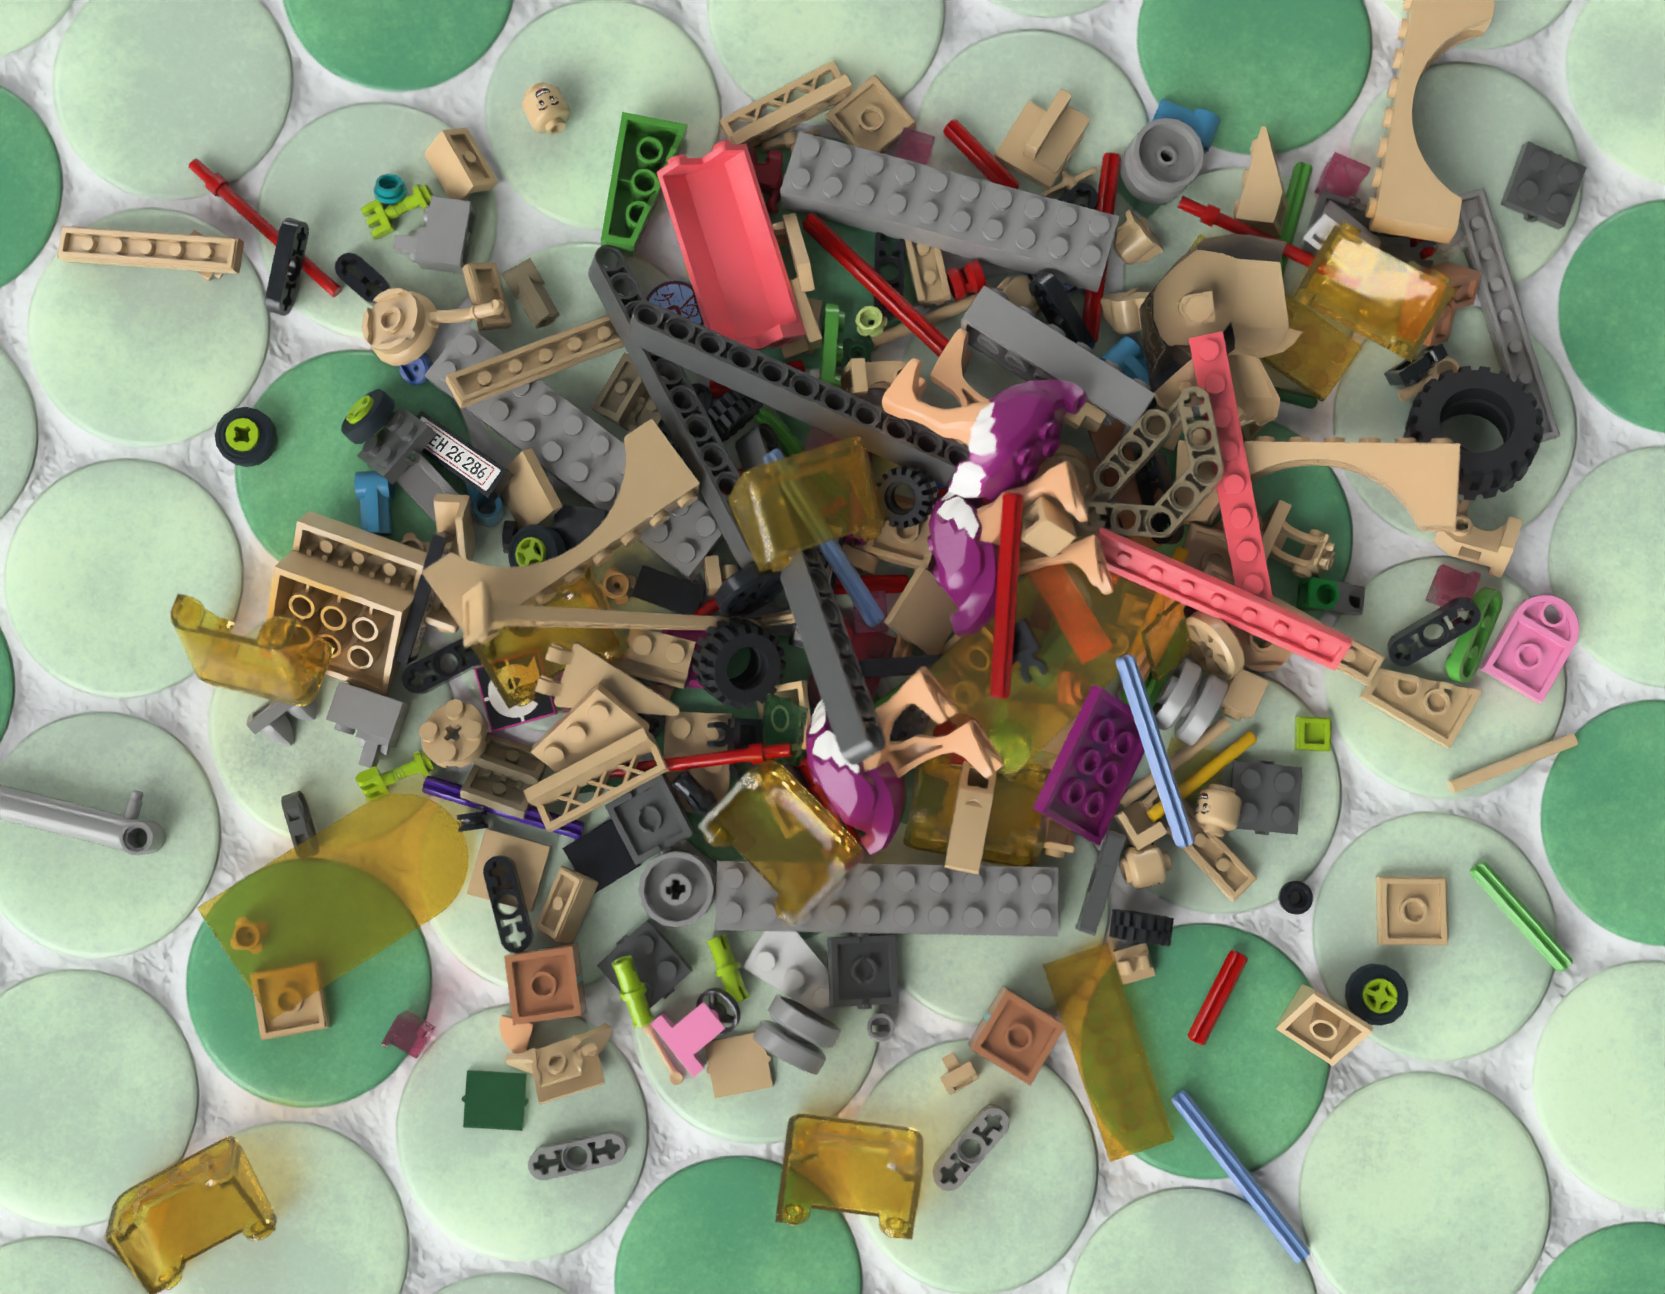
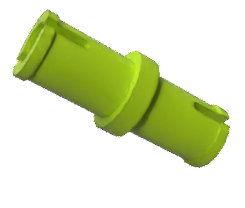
M727 934L706 941L717 967V970L714 972L716 977L720 976L725 991L737 1003L750 998L739 971L742 968L740 961L736 962Z
M629 955L614 960L611 964L621 987L619 995L622 1001H626L633 1021V1027L640 1028L650 1024L654 1017L651 1014L644 994L647 989L645 984L639 980L633 963V957Z

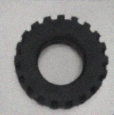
M1471 366L1459 367L1457 373L1448 370L1439 375L1438 381L1431 379L1424 385L1423 391L1418 392L1405 425L1403 438H1414L1416 443H1431V439L1446 438L1440 424L1457 415L1469 414L1482 417L1499 430L1504 444L1494 450L1470 452L1460 448L1458 494L1464 495V500H1475L1477 495L1481 494L1484 499L1495 497L1498 489L1501 492H1506L1513 488L1515 482L1521 481L1527 473L1543 438L1544 428L1541 426L1544 420L1541 409H1535L1538 401L1533 393L1526 394L1524 392L1526 385L1517 379L1513 382L1508 379L1510 374L1501 370L1499 374L1490 372V367L1480 366L1479 370H1471Z

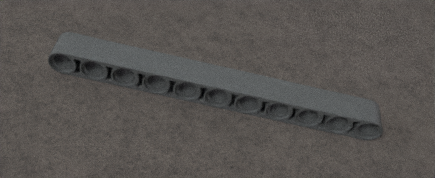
M611 245L599 247L588 270L589 279L687 467L699 481V490L740 567L745 568L758 562L767 561L775 549L774 540L683 367L634 345L628 339L627 332L634 307L639 303L648 301L624 255L618 248ZM675 404L682 406L684 409L677 407ZM690 432L695 433L699 438L694 437ZM705 461H709L714 467L709 466ZM720 489L725 490L729 496L723 494ZM735 518L742 520L745 525L739 524ZM750 547L757 549L760 555L754 553Z
M642 302L634 307L627 332L628 339L634 345L900 466L914 465L917 466V470L922 468L927 471L925 476H931L937 483L949 487L957 465L969 458V448L949 438H944L934 431L908 419L893 416L873 403L658 305Z
M761 422L739 438L735 443V448L754 504L774 540L775 549L772 556L781 571L780 579L838 748L848 763L857 765L885 748V736L818 547L763 461V457L774 449H779L784 457L785 455L774 429L767 423Z

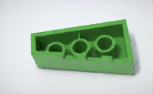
M622 112L601 235V246L611 245L618 248L624 256H634L662 193L657 171L668 165L667 161L670 158L679 155L686 139L687 124Z

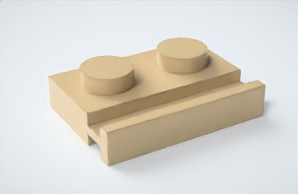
M630 629L620 669L633 677L685 690L697 642L647 629Z

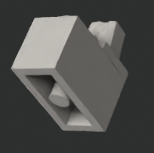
M431 196L430 206L425 207L423 214V223L426 227H419V231H414V236L395 235L393 249L399 254L410 255L409 260L418 263L423 269L463 274L462 267L469 262L477 211L471 201Z
M339 681L326 720L336 723L335 730L354 735L355 730H357L355 737L360 738L358 746L363 747L359 765L372 768L378 765L382 753L388 755L391 748H396L410 703Z

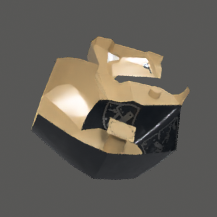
M1236 234L1204 238L1177 260L1149 292L1139 308L1150 391L1155 393L1154 397L1158 406L1169 409L1185 389L1197 386L1189 338L1223 331L1240 425L1255 424L1262 426L1277 418L1280 397L1259 358L1283 352L1292 346L1299 335L1303 333L1302 331L1289 328L1280 263L1283 250L1288 242ZM1197 395L1191 396V402L1186 404V407L1200 404ZM1245 407L1256 411L1249 421L1245 420L1246 413L1242 411ZM1205 428L1197 429L1193 433V443L1197 445L1208 443Z

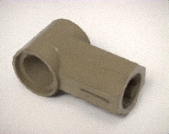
M531 258L502 273L516 300H520L524 311L536 329L548 326L560 316L543 285L545 283Z

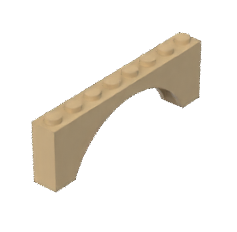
M1403 0L1402 10H1407L1406 19H1401L1397 33V39H1402L1401 48H1396L1392 61V68L1397 69L1396 77H1391L1386 96L1387 98H1392L1391 106L1386 107L1383 114L1381 127L1386 128L1385 137H1380L1376 157L1381 158L1380 167H1375L1371 180V187L1376 188L1375 197L1369 198L1365 217L1371 218L1369 231L1447 244L1450 243L1456 233L1462 198L1440 182L1425 162L1419 150L1412 121L1413 97L1419 79L1436 59L1463 42L1484 36L1493 18L1495 0Z
M650 419L624 436L626 465L617 499L599 527L576 547L553 559L521 567L488 566L469 561L450 552L422 571L425 579L462 631V595L481 580L487 581L492 600L509 601V604L533 606L537 602L539 605H543L557 594L556 589L565 583L569 586L576 583L585 575L584 570L593 564H596V566L604 564L614 555L612 551L623 544L625 547L632 545L641 538L642 534L640 532L651 525L653 528L660 526L670 517L668 513L679 506L681 509H684L698 498L696 494L699 493V481L653 419ZM490 629L488 634L472 645L474 646L478 642L485 644L499 634L498 629Z
M1258 436L1255 437V441H1244L1251 483L1273 472L1299 466L1319 465L1342 468L1359 473L1386 488L1404 505L1419 531L1456 532L1460 444H1453L1452 439L1435 438L1431 439V443H1416L1414 438H1397L1395 443H1380L1381 439L1374 437L1360 438L1359 442H1345V438L1326 437L1324 442H1310L1308 437L1297 436L1290 437L1289 442H1277L1274 437ZM1178 440L1175 482L1190 466L1185 440ZM1208 443L1199 444V445H1197V446H1205V445H1207ZM1205 462L1200 466L1199 476L1201 479H1214L1212 462ZM1184 487L1178 490L1176 493L1178 505L1185 507L1193 502L1195 495L1191 488ZM1216 488L1183 523L1184 525H1189L1190 523L1202 526L1212 525L1216 516L1221 511Z

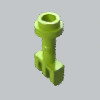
M417 184L413 186L414 194L388 207H385L384 203L377 199L362 206L360 210L363 216H370L366 219L368 228L381 224V226L371 231L373 239H380L395 232L396 230L391 220L403 213L405 214L419 206L423 210H425L426 206H430L431 196L434 195L428 185L424 184L421 186Z
M417 751L413 753L415 760L399 766V768L397 767L393 771L390 770L381 774L377 766L358 773L355 780L369 802H376L390 796L388 786L403 778L410 777L419 772L423 778L429 776L430 771L435 770L433 761L425 752Z

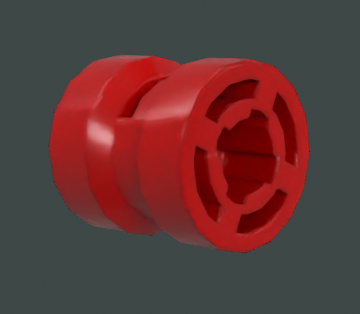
M977 259L967 262L965 267L959 269L952 267L945 270L950 292L955 301L966 298L967 294L971 292L978 294L983 286L987 287L983 270Z

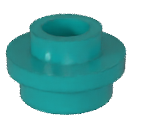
M384 174L378 177L375 182L374 195L382 203L395 204L403 200L407 195V186L398 175Z

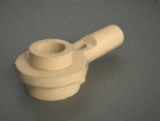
M1445 357L1441 361L1432 364V368L1427 370V375L1422 380L1397 391L1400 400L1405 402L1416 396L1418 392L1423 391L1424 385L1431 379L1438 381L1439 375L1445 371L1452 370L1453 373H1457L1459 364L1449 357Z

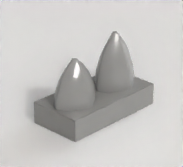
M302 675L248 715L246 725L255 735L261 732L265 737L276 743L292 746L293 731L284 713L288 712L302 720L314 721L316 719L317 706L310 692L311 685Z

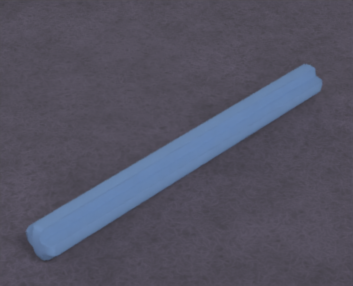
M779 449L772 450L763 457L766 466L867 625L873 627L879 624L885 618L880 607Z
M1130 654L1121 656L1116 659L1115 663L1175 845L1180 848L1190 846L1195 842V838L1136 658Z
M1185 1090L1177 1092L1171 1098V1102L1292 1259L1297 1263L1306 1259L1310 1255L1308 1247L1188 1092Z

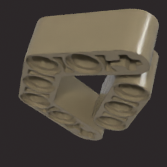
M1198 386L1189 387L1180 394V397L1166 412L1159 409L1149 410L1137 421L1096 468L1093 478L1098 489L1085 502L1088 514H1091L1093 508H1096V513L1110 516L1109 509L1112 508L1113 511L1110 517L1112 529H1107L1109 522L1095 521L1094 527H1091L1090 521L1079 522L1077 520L1079 527L1084 531L1098 533L1100 527L1118 535L1168 538L1179 529L1218 486L1225 475V468L1212 402L1208 393L1203 388ZM1197 395L1199 400H1204V403L1199 405L1200 416L1202 419L1208 416L1209 420H1199L1189 425L1188 420H1195V415L1191 407H1186V404L1191 402V396ZM1155 417H1161L1166 422L1165 430L1159 435H1152L1148 432V423ZM1182 423L1190 461L1189 468L1154 506L1110 503ZM1206 428L1211 432V440L1207 445L1197 446L1193 443L1192 436L1197 429ZM1132 443H1139L1143 449L1141 457L1136 461H1128L1125 457V449ZM1214 462L1218 466V473L1214 479L1204 480L1200 478L1199 468L1203 463ZM1111 468L1116 469L1119 472L1118 483L1115 486L1106 487L1102 482L1103 473ZM1187 487L1193 490L1194 500L1188 506H1180L1175 499L1176 493L1181 488ZM1130 510L1136 516V523L1132 528L1124 530L1120 527L1118 519L1122 512ZM1159 513H1166L1171 519L1170 527L1164 532H1157L1152 524L1153 518Z

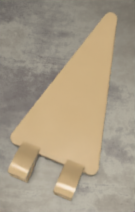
M553 642L549 646L545 659L565 664V670L561 681L542 674L538 679L535 691L545 695L556 696L554 700L556 706L573 708L600 683L635 713L677 716L680 709L676 704L582 644L575 643L571 649Z

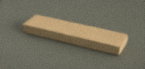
M1155 786L1139 802L1147 811L1161 800L1157 787ZM1183 800L1195 842L1190 846L1183 847L1182 850L1230 901H1235L1257 877L1219 836L1203 832L1204 827L1194 820L1195 810ZM1165 814L1157 821H1161L1168 835L1173 839Z

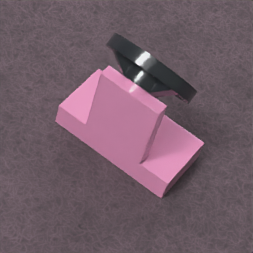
M709 988L698 997L696 1008L676 1025H674L664 1011L650 1024L688 1072L695 1077L706 1065L697 1052L718 1034L731 1032L739 1024L741 1013L738 1003L728 992L720 988ZM708 994L709 1006L703 1002L704 996ZM716 995L721 996L730 1004L734 1017L727 1013L725 1006L718 1002ZM721 1022L732 1023L733 1025L730 1027H724V1025Z

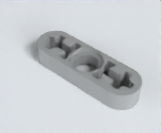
M987 1105L982 1108L933 1166V1177L939 1188L945 1191H953L959 1188L1006 1134L1009 1128V1119L1001 1107ZM999 1114L1001 1116L998 1120L1001 1126L998 1129L992 1126L985 1133L990 1138L986 1143L983 1137L973 1130L978 1126L982 1132L988 1125L985 1119L986 1116L995 1117ZM969 1138L978 1140L981 1146L979 1153L973 1157L965 1156L961 1152L962 1143ZM956 1152L958 1158L963 1163L968 1164V1166L963 1169L959 1163L954 1170L956 1178L953 1181L950 1178L943 1181L941 1180L943 1177L941 1168L950 1169L955 1164L956 1160L951 1156Z
M606 1131L541 1146L530 1156L528 1169L534 1178L549 1180L614 1165L624 1157L627 1151V1141L624 1135L618 1131ZM607 1139H612L613 1144L620 1145V1148L615 1152V1156H611L609 1151L599 1152L597 1154L598 1161H594V1148L591 1142L596 1143L595 1149L603 1148L607 1144ZM574 1146L583 1147L587 1152V1161L580 1165L572 1163L568 1155L569 1150ZM557 1150H562L561 1159L565 1168H560L561 1161L551 1164L548 1171H544L543 1166L537 1167L536 1162L541 1159V1154H545V1158L550 1160L560 1155Z

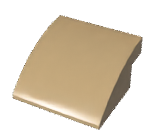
M308 511L297 521L293 550L274 566L262 652L386 696L401 665V662L396 661L395 657L427 552Z

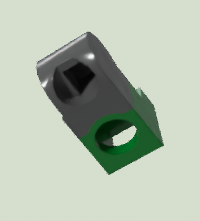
M1313 577L1300 580L1296 608L1301 611L1362 615L1365 587Z

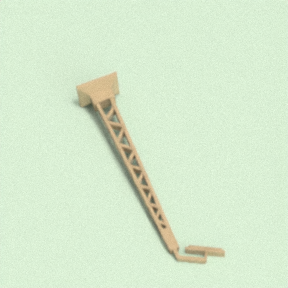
M481 580L462 595L464 647L472 645L488 634L490 629H500L503 626L706 630L710 626L714 629L717 628V621L723 619L729 623V619L733 618L509 604V601L492 600L488 583L484 580ZM791 610L762 615L761 621L744 618L765 630L795 623Z

